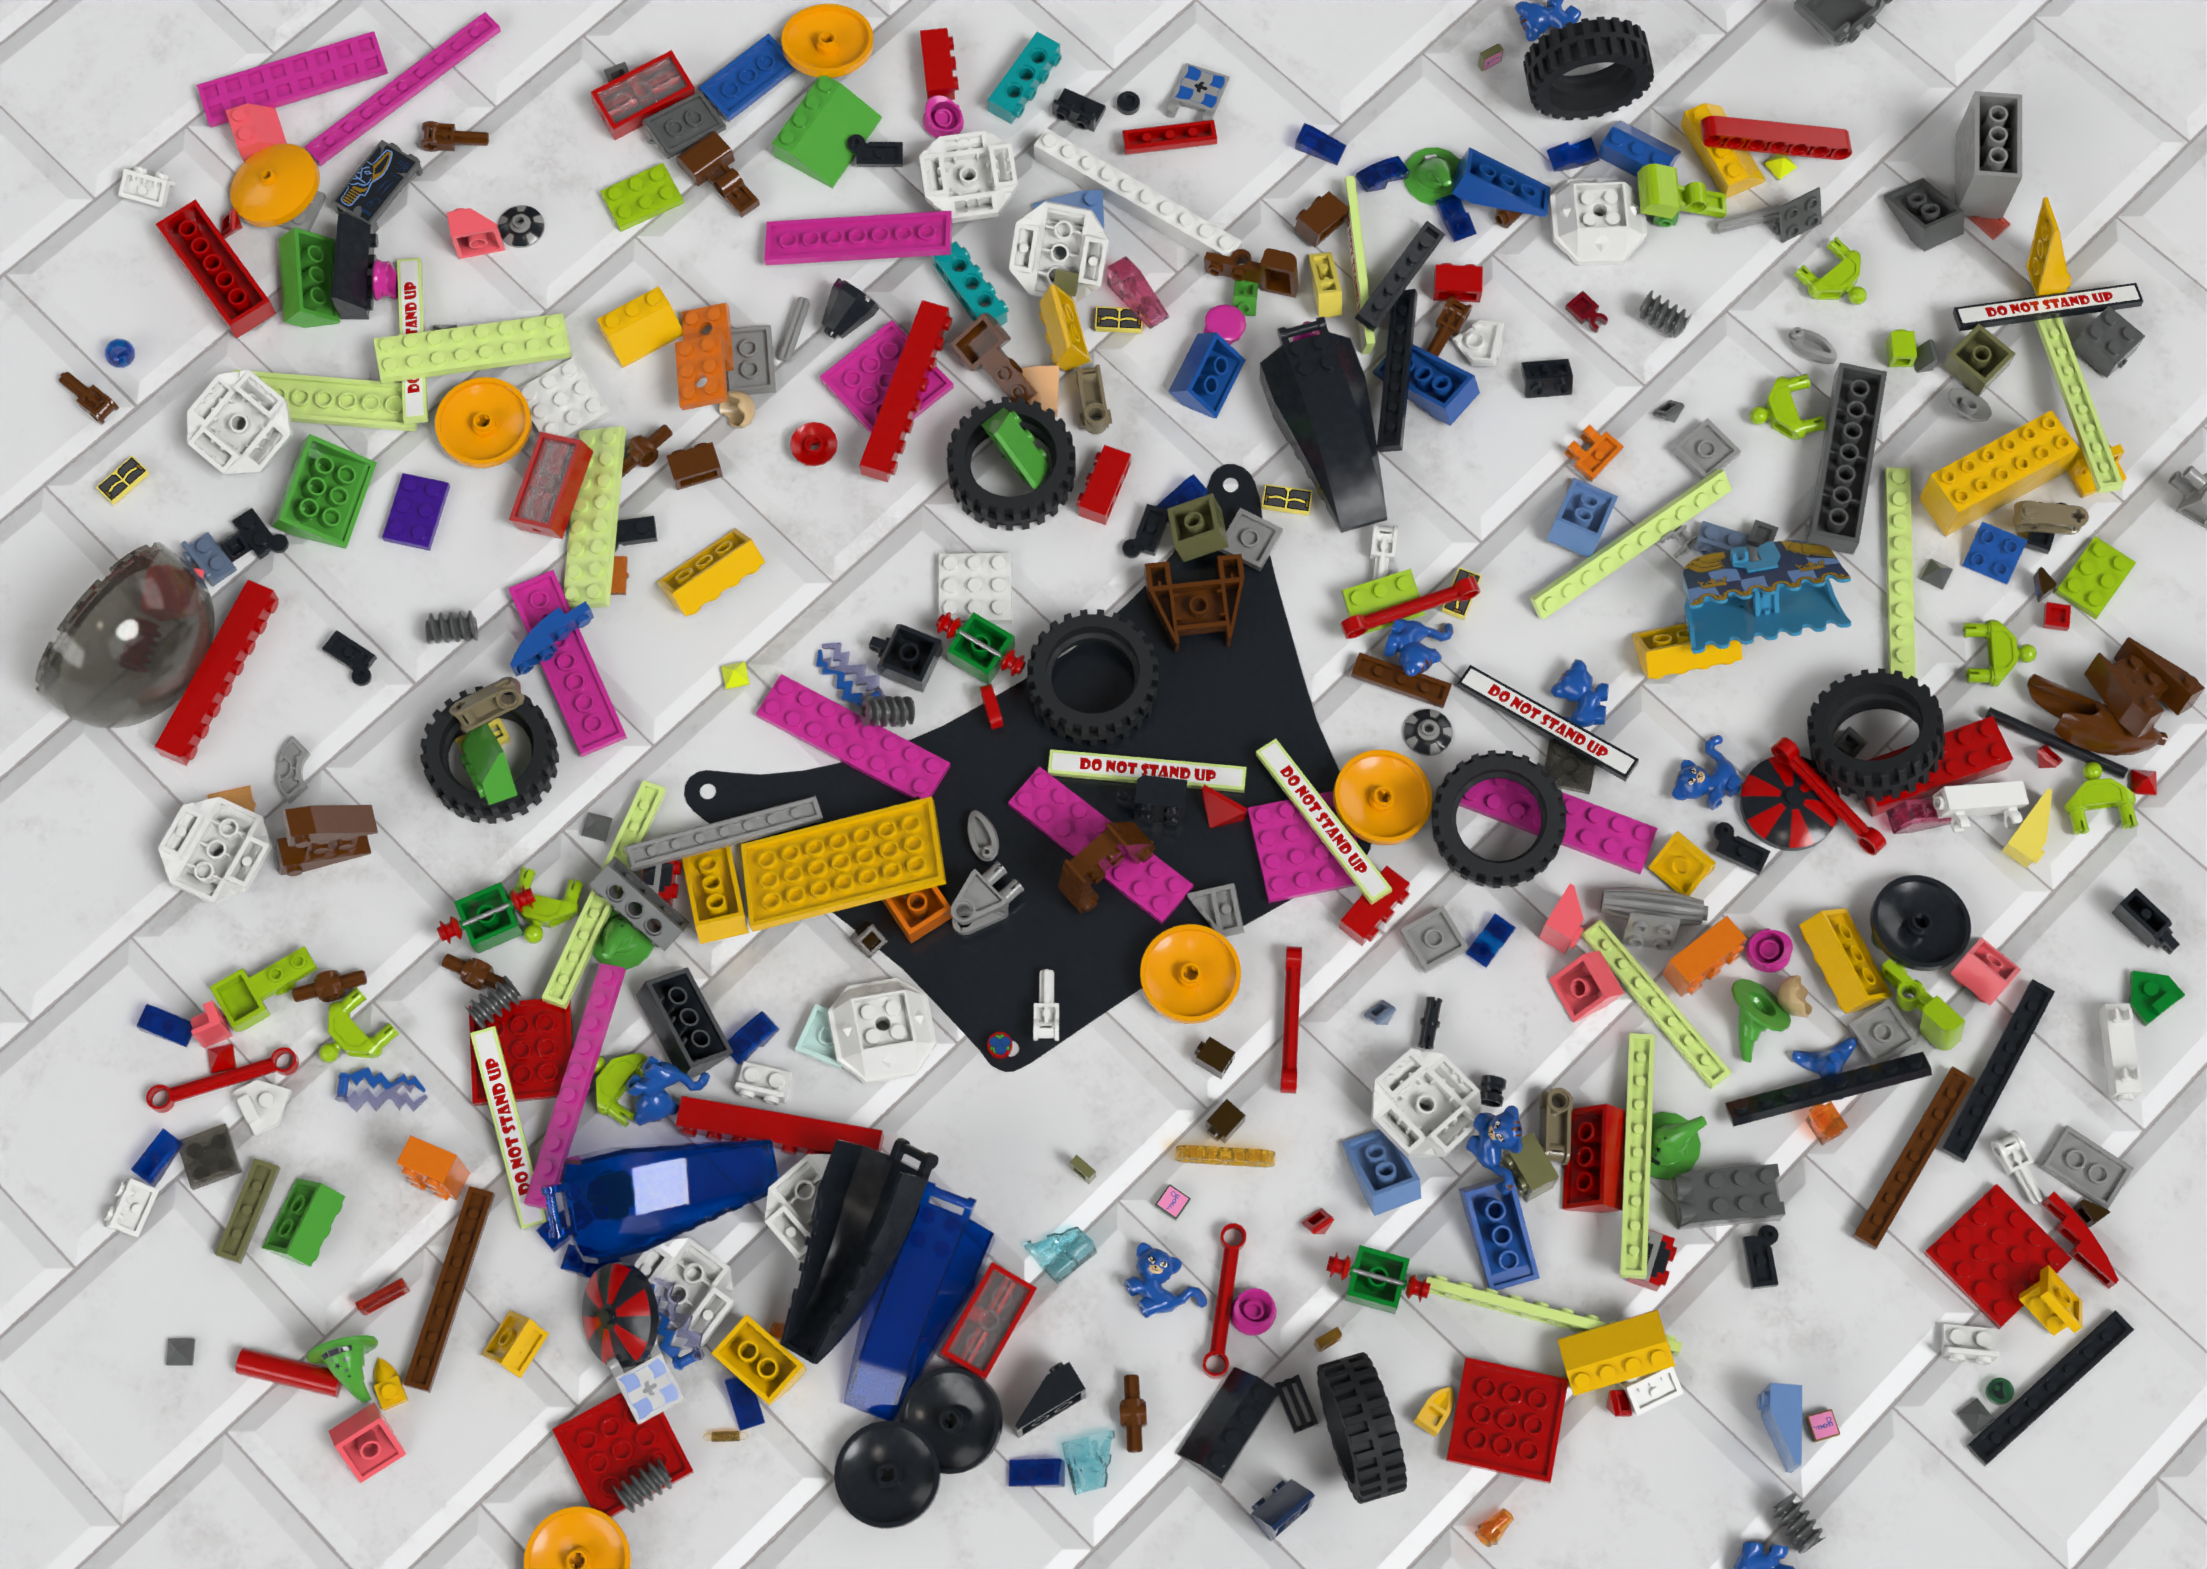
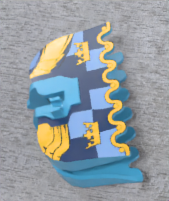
M1799 540L1765 542L1757 548L1759 560L1752 562L1748 559L1746 547L1731 548L1729 552L1712 553L1695 558L1685 566L1683 571V588L1687 597L1684 605L1685 623L1690 637L1691 650L1694 654L1704 652L1706 645L1709 644L1719 649H1725L1730 646V641L1732 640L1748 645L1754 642V637L1762 636L1765 640H1775L1778 638L1779 632H1786L1790 636H1798L1802 634V629L1807 627L1815 632H1822L1826 630V625L1829 623H1833L1840 628L1851 626V621L1842 610L1829 578H1832L1837 582L1845 583L1851 581V577L1842 567L1832 550L1821 544ZM1752 596H1753V609H1751V607H1750V605H1749V603H1748V601H1747V599H1750Z

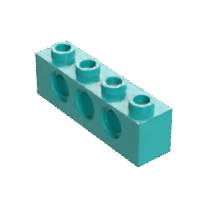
M1036 32L988 98V112L1010 124L1013 123L1016 117L1020 118L1026 103L1034 99L1039 85L1047 81L1050 74L1049 71L1053 66L1056 67L1062 58L1060 44Z
M955 241L951 245V255L933 256V266L973 322L983 313L992 315L1001 326L1008 322L1007 312L1009 310L1006 303L1002 299L998 300L993 285L990 282L986 283L983 279L980 267L977 264L973 265L970 261V254L965 247L961 248L957 241ZM956 268H963V269H964L963 271H960V272L955 271ZM970 285L977 286L975 289L967 288ZM982 303L990 304L987 307L980 306Z

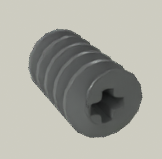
M1651 290L1640 307V319L1643 320L1649 315V324L1657 320L1656 328L1660 329L1665 325L1664 332L1669 333L1673 330L1672 336L1677 338L1686 328L1692 314L1686 318V309L1678 313L1677 304L1669 308V299L1663 304L1660 303L1662 295L1653 299V290Z
M471 610L468 611L466 618H464L462 611L458 612L457 618H454L452 612H449L447 619H444L442 612H440L437 620L434 619L432 613H429L425 625L428 644L431 643L432 637L435 643L439 644L442 636L446 643L451 641L452 636L455 642H460L462 635L466 642L470 641L471 635H473L476 641L478 640L477 620Z
M867 696L862 701L860 709L862 725L867 727L869 722H871V725L876 727L880 721V725L886 727L888 720L891 727L896 726L897 720L900 727H905L906 721L912 725L915 718L914 701L909 696L903 698L900 696H895L894 698L891 696H886L885 698L882 696Z
M506 975L503 976L505 985L496 981V991L488 987L486 989L488 997L480 993L478 994L480 1003L470 1000L471 1009L465 1006L469 1014L482 1029H486L485 1020L492 1024L495 1022L493 1014L503 1017L501 1008L510 1012V1002L517 1006L520 1004L518 999L520 993Z
M657 1457V1467L650 1462L648 1463V1473L641 1468L638 1469L639 1479L631 1474L629 1475L631 1484L621 1480V1490L613 1486L621 1502L630 1512H635L634 1503L641 1507L645 1506L643 1497L653 1501V1491L662 1495V1485L669 1490L672 1489V1478L659 1457Z
M1794 1492L1773 1507L1775 1511L1772 1514V1518L1782 1517L1778 1526L1784 1527L1788 1525L1785 1535H1795L1791 1544L1801 1543L1802 1545L1798 1553L1802 1554L1824 1539L1819 1538L1823 1529H1813L1816 1519L1806 1520L1810 1511L1800 1512L1803 1502H1793L1797 1495Z

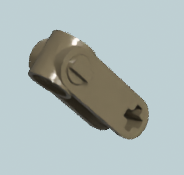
M1098 364L1094 368L1086 369L1076 367L1082 413H1079L1081 428L1085 427V431L1091 434L1103 433L1106 428H1109V424H1112L1110 409L1107 410L1100 365ZM1092 417H1100L1101 419H1099V420H1092L1091 418H1092Z
M2020 501L2014 505L2012 521L2015 530L2020 532L2074 535L2088 522L2089 515L2086 509L2080 506Z
M504 677L457 701L451 706L449 712L460 722L461 730L469 732L516 709L523 704L525 697L521 693V685L516 678ZM505 692H512L513 694H511V695H506V694H504V693H505Z
M1554 1088L1551 1091L1544 1090L1542 1094H1539V1144L1550 1161L1567 1165L1571 1151L1573 1097L1563 1088ZM1552 1097L1560 1102V1108L1552 1104Z

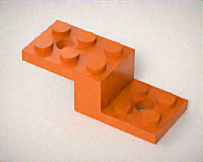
M721 303L681 312L683 341L675 342L679 407L682 410L727 402L726 372L734 370L729 306L727 303ZM706 326H712L710 333L702 334V330ZM707 378V383L704 386L697 387L700 379Z

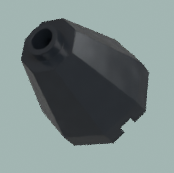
M837 278L832 286L821 323L825 327L823 332L833 339L836 337L843 339L872 318L879 310V307L872 299L867 302L866 294L849 282Z

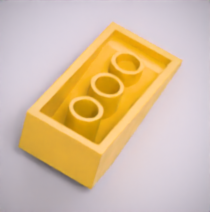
M2044 197L2042 200L2026 265L2036 296L2064 293L2071 286V276L2067 271L2060 231L2048 197Z
M731 846L682 858L694 924L700 944L749 933Z

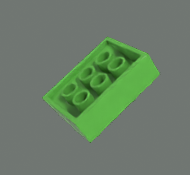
M819 76L773 140L774 157L833 189L856 156V153H852L848 149L847 141L849 137L858 134L866 142L881 121L882 116L841 83L828 76Z
M309 434L301 443L272 527L296 537L346 549L377 462Z

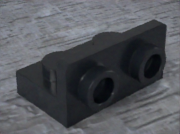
M1064 88L1059 99H1055L1052 103V114L1062 121L1067 120L1076 124L1080 129H1088L1092 132L1095 131L1106 111V105Z
M1569 359L1521 363V371L1525 383V398L1572 394L1573 373Z

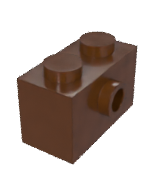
M1328 191L1324 196H1318L1307 210L1303 209L1296 217L1297 222L1294 231L1315 248L1346 222L1349 207Z
M713 442L699 443L694 448L676 450L667 455L677 490L723 477Z

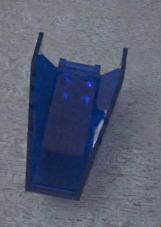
M771 1139L619 1146L565 1158L560 1182L542 1186L541 1193L545 1195L551 1228L548 1231L549 1238L557 1239L570 1236L583 1261L599 1264L648 1251L672 1240L675 1236L696 1229L695 1227L714 1221L718 1217L728 1212L736 1211L748 1203L751 1204L768 1195V1188L779 1177ZM559 1192L562 1195L567 1226L561 1228L555 1195V1193Z
M927 1182L912 1226L899 1255L881 1288L861 1316L844 1398L845 1405L885 1421L895 1420L909 1388L922 1376L923 1371L935 1355L942 1340L946 1337L955 1319L974 1292L994 1245V1233L970 1219L977 1199L971 1197L968 1199L936 1187V1184L933 1182ZM933 1196L964 1208L963 1214L960 1215L929 1203L931 1197Z

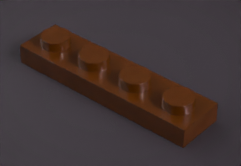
M1360 652L1351 674L1352 678L1443 709L1452 686L1451 683L1422 673L1408 676L1404 672L1403 667Z

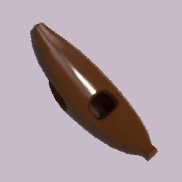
M2035 673L2028 679L2027 687L2032 700L2044 710L2060 719L2053 730L2062 739L2077 747L2114 756L2134 755L2147 751L2156 745L2164 746L2168 739L2165 732H2160L2154 727L2151 731L2136 738L2118 722L2107 705L2047 680Z

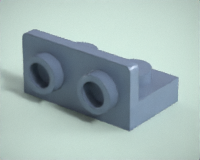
M1702 521L1693 550L1699 551L1702 555L1729 552L1731 548L1746 547L1749 535Z
M209 532L189 545L186 541L181 543L185 549L182 554L189 564L195 563L198 569L204 570L203 582L208 580L214 587L237 571L234 564Z

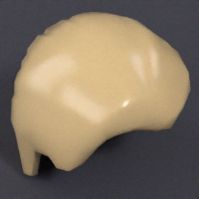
M727 391L728 401L719 403L720 413L729 418V425L741 429L747 427L752 423L755 416L756 407L753 399L741 391Z
M1793 975L1784 980L1778 989L1777 999L1778 1004L1788 1014L1808 1018L1812 1012V1006L1805 1000L1808 990L1801 984V976Z

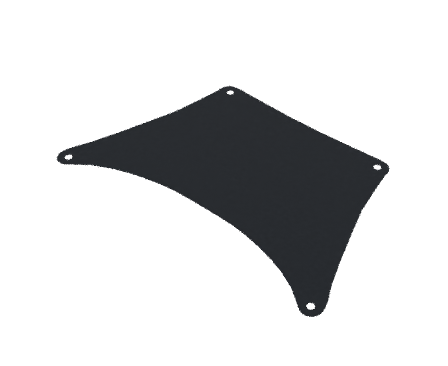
M1225 464L1217 468L1211 475L1204 496L1213 494L1222 509L1226 531L1240 508L1262 518L1259 494L1250 472L1236 464ZM1228 478H1234L1238 481L1239 487L1234 492H1227L1223 487L1224 481ZM1175 549L1167 560L1170 565L1172 584L1218 579L1216 569L1217 556H1224L1226 554L1216 551L1183 562ZM1270 555L1261 571L1243 563L1245 577L1230 647L1226 645L1225 631L1179 636V652H1174L1147 597L1146 585L1117 612L1121 615L1122 622L1126 623L1130 619L1135 623V630L1137 632L1143 630L1146 633L1147 643L1153 644L1155 658H1158L1159 664L1156 703L1152 705V713L1149 718H1143V725L1138 730L1134 727L1130 729L1129 737L1123 739L1121 735L1114 737V743L1107 745L1106 740L1098 741V746H1090V741L1085 740L1081 741V745L1073 744V738L1070 736H1066L1065 740L1059 738L1056 729L1053 728L1049 731L1045 727L1044 719H1038L1036 716L1035 707L1030 703L1026 678L996 696L1004 727L991 730L984 704L944 726L909 740L917 746L950 762V768L932 796L935 803L946 884L937 887L949 905L952 906L974 869L982 875L996 861L1001 864L1000 867L1003 866L1006 869L1007 874L1002 876L992 887L999 893L1014 878L1018 881L1017 884L1020 883L1024 891L1008 904L1009 915L999 922L972 934L961 935L954 930L953 918L913 943L909 942L882 900L832 913L855 931L866 921L872 923L888 941L879 950L901 967L980 1050L988 1063L998 1070L1014 1072L1027 1066L1142 988L1140 968L1143 955L1150 943L1162 932L1172 927L1186 924L1202 925L1213 929L1189 900L1188 895L1167 920L1160 924L1104 879L1097 884L1092 883L1090 885L1100 897L1097 900V905L1091 911H1084L1081 914L1058 888L1064 861L1066 859L1070 861L1074 856L1008 806L1011 798L1039 766L1048 773L1050 749L1246 767L1244 793L1217 792L1248 810V807L1289 800V797L1256 756L1258 749L1277 739L1319 794L1334 790V785L1340 771L1314 713ZM1083 643L1076 646L1056 660L1051 676L1054 692L1064 705L1073 710L1090 714L1107 712L1123 704L1130 696L1135 680L1133 666L1129 658L1115 647L1103 643ZM843 762L804 771L763 775L705 770L689 777L684 792L686 803L709 824L816 796L823 816L822 822L747 842L907 803L912 800ZM1053 776L1112 823L1134 822L1148 839L1153 841L1156 848L1153 851L1154 855L1193 884V889L1189 893L1234 883L1243 926L1291 900L1268 902L1248 811L1244 821L1210 828L1201 797L1202 789L1187 788L1183 824L1168 826L1159 821L1143 823L1139 819H1134V810L1116 805L1118 788H1136L1137 783ZM711 784L715 787L716 794L713 798L704 799L700 795V789L703 785ZM973 810H977L986 816L997 832L999 851L992 861H983L977 857L969 843L968 819ZM1356 837L1357 844L1367 855L1371 849V843ZM958 923L961 928L970 926L971 923L966 925ZM1045 969L1054 971V1003H1059V1041H1055L1054 1038H1039L1038 1041L1033 1039L1034 1003H1039V973ZM997 1032L1006 1033L1012 1041L1018 1044L1019 1052L1013 1057L994 1058L990 1055L987 1048L989 1037Z

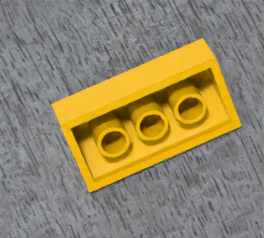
M1703 103L1684 112L1680 127L1720 193L1726 195V199L1765 182L1764 176L1749 151L1713 148L1703 144L1700 121L1707 116L1728 117L1721 106Z
M734 528L656 582L677 610L683 615L688 616L697 613L701 606L708 601L711 602L719 598L721 593L727 588L738 585L740 580L748 574L757 572L760 566L766 562L752 539Z
M1686 623L1632 633L1641 670L1648 679H1660L1664 675L1685 674L1689 670H1705L1714 665H1730L1735 661L1743 660L1742 644L1737 640L1730 641V646L1725 649H1719L1709 644L1706 645L1704 652L1692 653Z
M1847 908L1821 911L1799 925L1804 941L1809 944L1813 952V958L1821 967L1825 975V981L1833 990L1837 998V1005L1843 1010L1844 1014L1859 1012L1892 997Z
M1658 1309L1557 1339L1574 1396L1675 1366L1674 1357Z

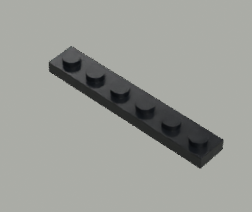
M1426 221L1355 316V319L1374 332L1446 234L1429 221Z

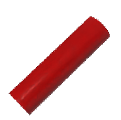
M1214 120L1122 130L1125 155L1217 144Z
M242 1348L236 1362V1373L239 1375L338 1398L342 1386L327 1367L248 1348Z

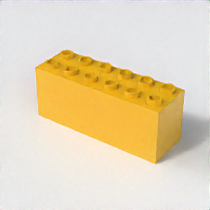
M2051 410L1932 473L1919 500L1946 537L2064 474L2079 447Z

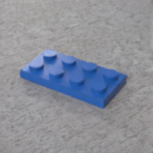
M768 33L698 88L707 100L730 122L796 71V69L786 60L782 46Z

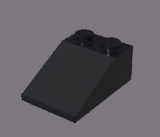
M1060 1362L1049 1369L1050 1374L1045 1377L1015 1424L1018 1438L1086 1398V1388L1070 1362L1065 1365Z

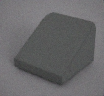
M1929 339L1916 348L1917 358L1914 362V367L1917 373L1933 371L1939 360L1934 341Z

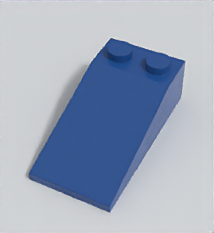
M1469 147L1456 166L1452 194L1456 195L1460 200H1466L1476 205L1546 217L1551 187Z
M1413 344L1408 399L1432 417L1451 426L1480 393L1475 375ZM1386 357L1373 370V374L1382 381H1384Z
M1503 1177L1459 1189L1466 1219L1488 1288L1496 1291L1540 1278L1515 1181L1511 1191L1507 1195H1503L1500 1192V1188L1505 1181Z

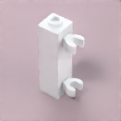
M2023 781L1944 786L1933 795V806L1937 811L1938 819L1951 818V828L1954 833L1963 832V828L1970 827L1967 816L2004 814L2006 829L2016 828V824L2023 822L2019 811L2029 804Z
M2130 1003L2104 1004L2098 1010L2109 1096L2110 1099H2118L2119 1102H2130L2142 1092L2141 1071L2138 1065L2132 1022V1008Z

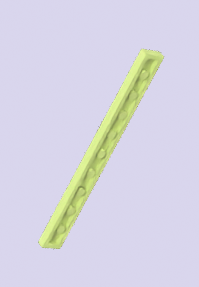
M2062 318L2035 321L2097 492L2104 493L2122 490L2123 481Z
M1886 467L1884 479L1889 674H1894L1895 670L1903 672L1904 678L1909 679L1911 675L1915 677L1910 468Z
M1717 469L1531 596L1530 600L1538 617L1544 620L1662 539L1667 533L1675 530L1732 491L1725 471Z
M645 780L642 781L602 869L614 856L630 869L624 846L645 840L666 795L665 787ZM615 885V888L621 892L622 888ZM593 888L541 997L544 1002L564 1009L567 1008L613 909L612 905L605 898L598 896Z
M1629 1033L1620 1278L1646 1279L1655 1050V1035Z
M1433 1275L1432 1278L1427 1277L1426 1280L1427 1283H1431L1430 1294L1577 1332L1609 1324L1599 1321L1600 1318L1594 1315L1585 1314L1584 1317L1574 1315V1311L1567 1308L1551 1309L1544 1302L1534 1301L1533 1304L1524 1302L1523 1298L1517 1295L1504 1297L1498 1295V1291L1483 1288V1291L1473 1289V1285L1466 1282L1450 1283L1447 1282V1278L1439 1275ZM1666 1334L1673 1357H1677L1681 1351L1682 1342L1676 1341V1337Z

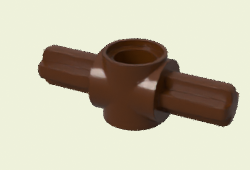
M662 425L648 438L640 435L634 437L628 443L627 452L629 454L623 459L622 478L637 465L648 467L657 460L659 452L657 448L673 435V432L667 425Z
M447 954L442 960L441 965L443 968L459 974L464 984L481 991L487 987L496 990V981L505 985L503 977L494 974L493 967L480 959L472 958L464 961L451 954Z
M336 970L324 971L316 975L314 983L293 988L292 996L295 1002L316 997L322 1002L336 1001L344 996L345 990L367 984V976L364 970L341 975Z
M1129 1374L1124 1376L1125 1399L1120 1402V1425L1126 1429L1127 1451L1129 1453H1139L1143 1450L1142 1428L1147 1425L1146 1401L1140 1399L1139 1376Z

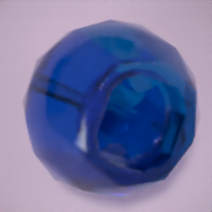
M117 338L106 345L104 356L111 366L124 368L134 361L135 349L129 341Z

